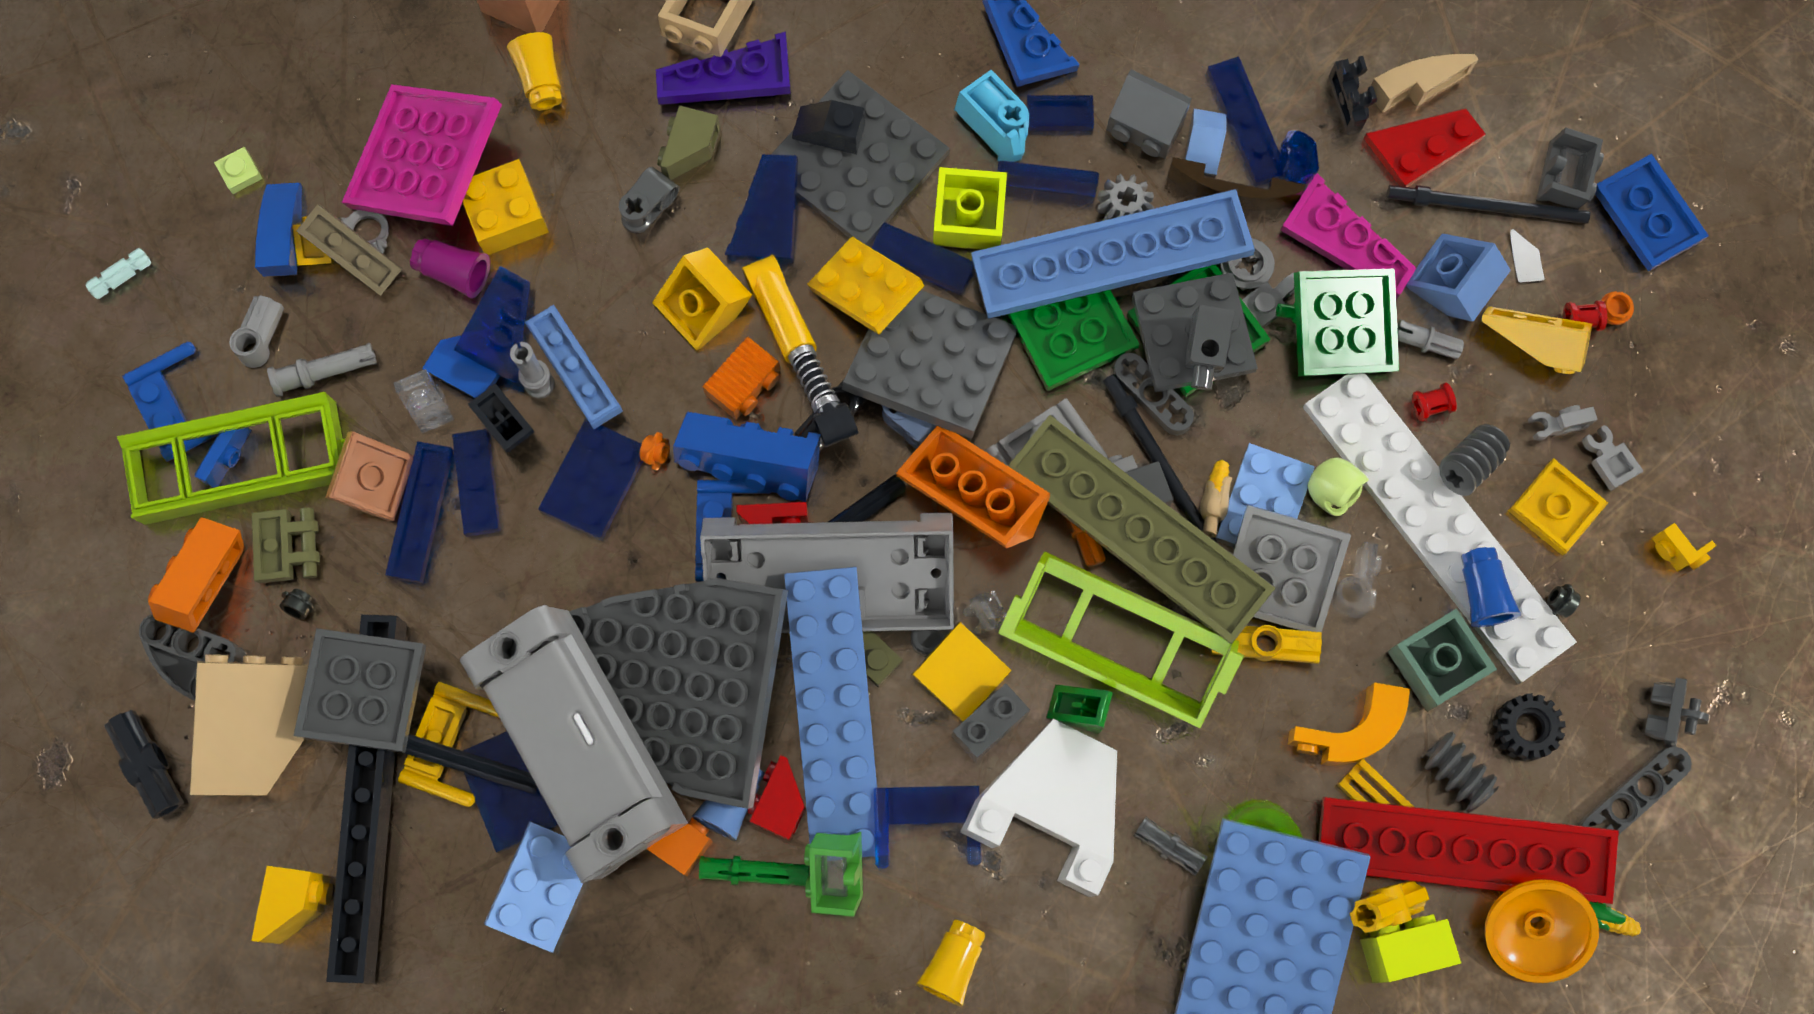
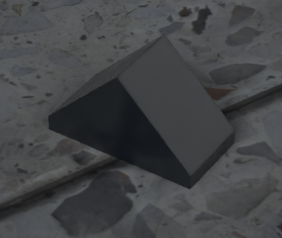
M496 383L468 403V406L506 453L535 432Z

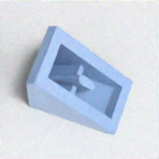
M1193 109L1185 160L1206 164L1204 176L1216 177L1226 135V114Z

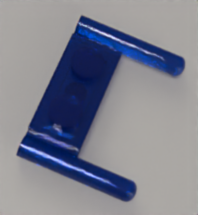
M980 787L874 788L876 866L880 869H885L890 865L889 824L965 822L975 800L980 795ZM967 836V862L972 866H977L982 862L981 843Z

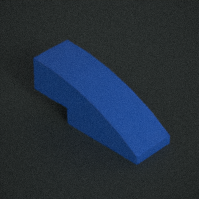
M301 183L266 184L259 212L255 250V268L263 277L297 275V258L292 225L302 221Z

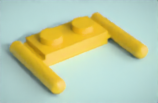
M438 682L415 736L453 747L466 715L467 707L498 718L499 716L489 699ZM407 755L404 769L398 778L399 783L466 807H471L474 804L475 795L473 793L438 781L445 766Z

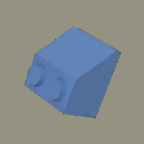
M1442 233L1417 266L1406 287L1445 315L1473 322L1511 270L1495 243Z

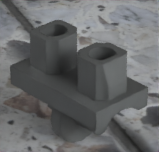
M1676 678L1675 683L1654 682L1651 703L1670 706L1671 708L1669 718L1648 714L1645 735L1665 741V747H1675L1677 745L1681 720L1686 722L1684 733L1689 735H1696L1697 724H1708L1710 720L1709 714L1700 711L1702 702L1700 699L1690 698L1689 709H1683L1687 691V679Z

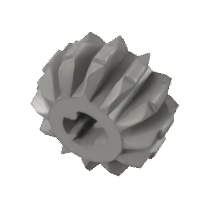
M1121 173L1117 175L1116 183L1108 179L1104 185L1105 190H1101L1098 193L1097 199L1101 202L1097 207L1098 214H1106L1104 220H1109L1154 209V206L1150 204L1153 202L1154 194L1153 192H1146L1147 181L1136 184L1135 174L1130 176L1129 181H1125ZM1123 200L1130 202L1128 206L1122 205Z

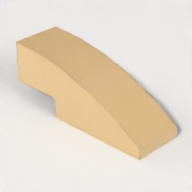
M1449 54L1423 58L1395 67L1374 78L1371 86L1374 87L1378 99L1375 104L1382 113L1407 97H1410L1414 104L1419 106L1469 75L1478 58L1475 54Z

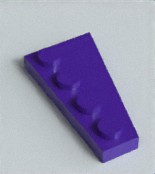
M786 31L775 34V39L762 43L758 39L746 43L745 48L731 52L725 49L721 58L714 55L713 57L699 60L696 57L656 69L658 104L791 94Z

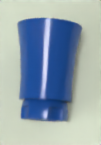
M1482 547L1462 554L1461 560L1464 566L1462 571L1470 605L1471 626L1489 627L1520 617L1521 612L1510 590L1502 561L1498 559L1496 548Z

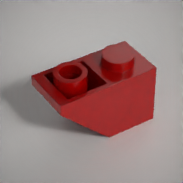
M780 755L777 763L774 761L770 762L763 777V781L768 783L762 796L757 793L755 794L754 806L749 808L747 813L752 815L750 819L752 825L791 842L806 808L790 763L786 757Z

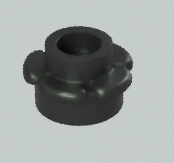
M1565 584L1562 587L1557 586L1551 591L1547 603L1551 605L1550 608L1554 615L1559 614L1567 618L1577 609L1581 596L1574 591L1572 585Z
M293 589L290 593L287 591L282 593L284 599L279 606L288 615L304 620L308 613L313 612L312 597L300 589Z

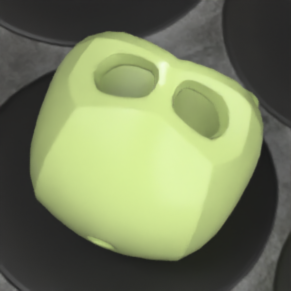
M1330 458L1314 470L1308 482V491L1314 502L1325 512L1332 516H1341L1357 501L1361 495L1363 484L1368 482L1369 479L1349 461L1341 458ZM1335 505V506L1341 507V508L1335 509V508H1332L1331 506Z

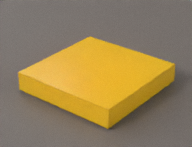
M1553 458L1515 501L1508 512L1563 556L1580 538L1608 502Z
M958 622L954 629L944 637L911 675L963 722L978 709L1012 670L961 622Z

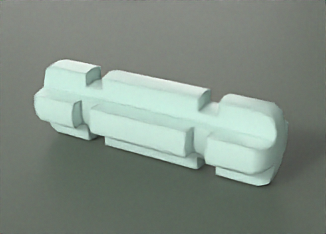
M137 248L128 254L129 258L127 260L123 257L100 273L101 277L95 276L87 281L85 284L86 288L93 297L100 299L109 293L108 288L112 287V289H115L136 275L135 271L137 269L142 271L151 264L150 258L141 248Z

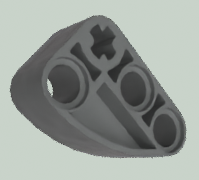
M153 614L144 618L139 627L141 642L154 668L172 688L194 701L197 661H205L206 654L223 655V653H230L228 662H243V656L246 655L242 647L223 637L198 628L192 633L154 619ZM166 625V634L160 640H156V631L161 626ZM198 637V647L193 652H188V643L191 639Z

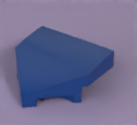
M492 330L440 340L422 368L431 375L474 398L494 385L501 372H503Z

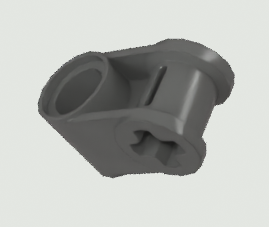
M653 166L647 168L619 201V211L622 216L623 226L632 233H641L647 230L663 210L672 204L678 195L680 187Z

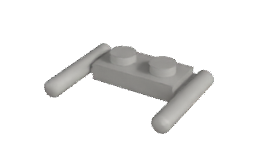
M1067 398L985 450V452L1008 466L1046 418L1051 415L1108 459V455Z

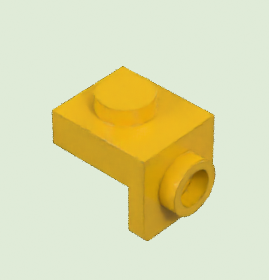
M1675 523L1652 537L1658 554L1666 561H1669L1677 572L1687 566L1695 570L1711 559L1707 553L1716 547L1712 540L1696 550Z

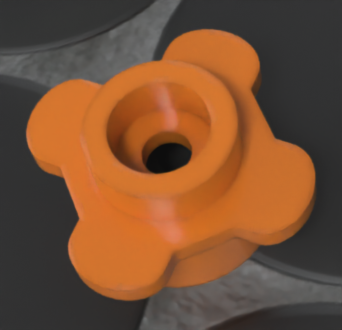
M657 432L654 436L648 435L643 440L640 448L641 461L648 465L651 464L652 469L657 471L661 464L665 463L669 457V439H663V434Z

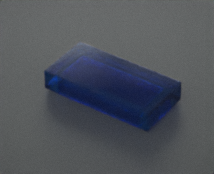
M1027 95L1026 104L1029 112L1028 131H1093V95Z

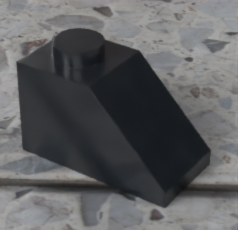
M834 100L801 106L792 139L857 155L865 127V108Z

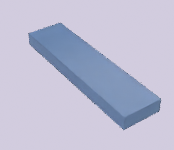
M554 304L525 321L526 326L593 429L623 412L621 406Z

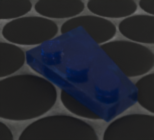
M500 266L456 344L454 351L516 383L519 379V369L510 357V350L514 344H517L518 348H522L520 342L524 341V322L527 316L531 282Z

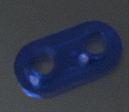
M1298 130L1289 131L1281 143L1282 169L1289 181L1309 184L1319 170L1316 142L1304 132Z

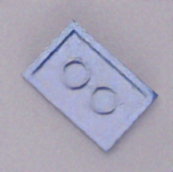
M585 419L538 510L551 518L602 541L643 462L640 459L642 444L602 425L593 429L588 420Z
M507 731L463 750L464 752L529 772ZM464 773L475 796L476 804L496 853H501L519 845L529 822L549 830L559 827L539 789L536 794H530Z

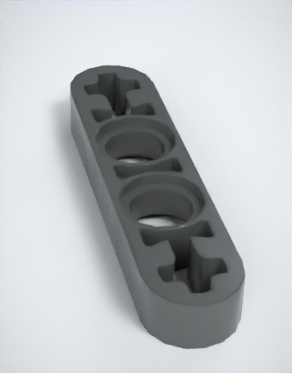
M1676 746L1657 752L1583 817L1577 825L1595 826L1601 824L1606 819L1611 824L1605 825L1603 828L1619 830V834H1621L1689 773L1692 765L1689 754L1684 749ZM1667 757H1677L1679 760L1676 763L1677 769L1667 771L1663 775L1657 772L1668 765L1669 760ZM1642 776L1651 778L1655 783L1653 795L1645 796L1638 789V781ZM1616 799H1622L1627 802L1630 810L1627 818L1620 819L1612 812V804Z

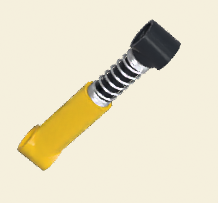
M774 254L742 267L747 284L762 309L784 359L797 372L800 384L804 387V392L808 395L809 402H812L811 407L815 413L812 417L825 447L827 448L859 434L846 402H840L838 397L834 395L835 391L830 390L831 383L826 382L828 376L823 375L824 369L819 367L820 361L816 360L817 346L786 285L785 278Z

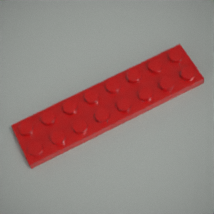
M1332 797L1322 798L1318 842L1369 854L1371 858L1366 876L1503 892L1527 881L1553 880L1575 888L1590 902L1613 904L1619 830Z

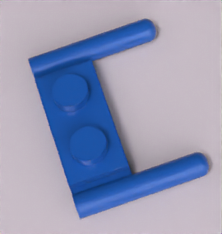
M185 342L122 375L149 429L187 421L161 371L194 354L196 348L191 342ZM218 434L185 440V451L187 452ZM172 444L159 446L160 452L167 462L174 459Z
M697 480L696 582L704 581L700 540L703 518L732 517V494H769L771 491L766 489L762 491L753 490L747 487L744 482L735 480Z

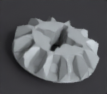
M1253 238L1254 255L1244 257L1248 262H1257L1251 269L1252 274L1246 268H1237L1241 264L1242 258L1221 263L1222 274L1233 272L1236 286L1240 287L1242 291L1253 288L1257 289L1263 283L1269 281L1274 271L1275 262L1272 252L1263 242Z

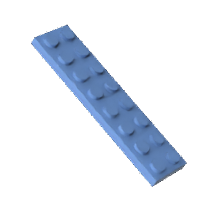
M1234 189L971 252V257L987 318L989 319L1253 256L1255 248L1237 190Z
M857 566L785 573L810 844L812 843L816 833L851 835L861 832L862 857L884 855ZM827 856L828 861L843 859V857Z

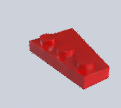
M1465 108L1366 133L1363 139L1397 184L1401 187H1409L1481 141L1486 133Z

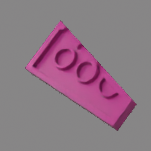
M1316 173L1284 222L1281 231L1346 270L1395 268L1397 300L1417 268L1386 238L1382 239L1370 228L1372 225L1363 216L1359 217L1346 205L1347 201L1338 192L1335 194L1324 184L1325 180Z

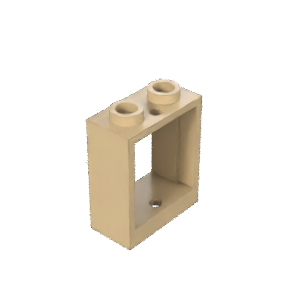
M666 0L658 14L661 36L670 42L682 43L695 48L700 53L712 54L720 58L753 1L729 0L715 27L711 28L679 16L688 0Z

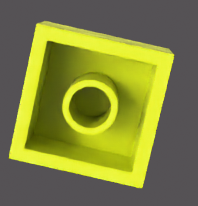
M939 167L933 246L983 250L1001 245L1007 173Z
M1434 914L1412 918L1411 921L1404 923L1405 928L1400 929L1399 925H1390L1378 929V931L1369 932L1370 937L1360 939L1373 983L1392 982L1461 964L1448 919L1436 920Z

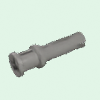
M520 342L522 348H518L517 344H514L510 350V357L519 369V380L527 393L537 399L549 396L554 390L555 380L547 365L541 360H537L533 349L528 343Z
M366 343L363 346L308 362L306 359L300 358L296 359V363L278 369L272 366L267 368V373L276 397H281L283 392L299 387L311 388L314 385V381L377 364L374 350H372L371 343Z

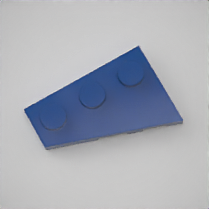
M1026 0L982 1L1017 87L1078 70L1080 64L1073 56L1069 57L1060 46L1061 41L1054 33L1050 35L1040 23V16Z

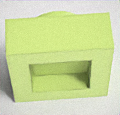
M245 147L214 162L232 194L263 179Z

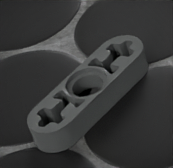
M1125 353L1121 355L1115 362L1113 374L1116 375L1124 390L1129 395H1132L1134 400L1167 433L1171 435L1186 433L1194 419L1191 407L1173 389L1162 391L1163 398L1160 401L1149 402L1143 394L1146 387L1153 386L1148 364L1137 354ZM1123 364L1128 367L1132 364L1135 365L1134 373L1140 380H1142L1144 375L1148 377L1140 384L1138 389L1134 387L1138 380L1132 374H1127L1126 376L1122 374ZM1168 399L1172 401L1168 408L1177 415L1180 412L1184 414L1183 425L1180 422L1172 424L1170 422L1172 414L1166 408L1163 413L1158 411L1165 406Z

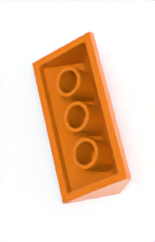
M939 426L934 428L896 472L897 477L1006 549L1032 539L1050 498L1048 491L959 434Z

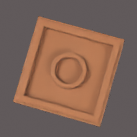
M350 431L347 433L325 498L381 519L394 521L415 456Z

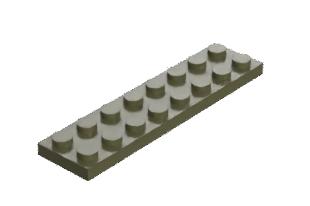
M1051 415L1046 418L1008 465L1019 474L1048 491L1050 498L1047 504L1204 626L1225 639L1229 644L1235 641L1275 590L1274 586Z

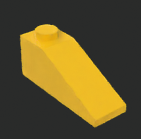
M1490 306L1483 313V323L1543 365L1554 367V371L1562 374H1574L1575 371H1582L1586 360L1592 323Z

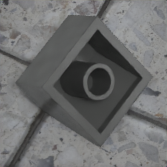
M1131 69L1109 116L1106 130L1111 132V135L1119 141H1129L1141 147L1142 151L1150 156H1160L1166 159L1184 125L1192 98Z

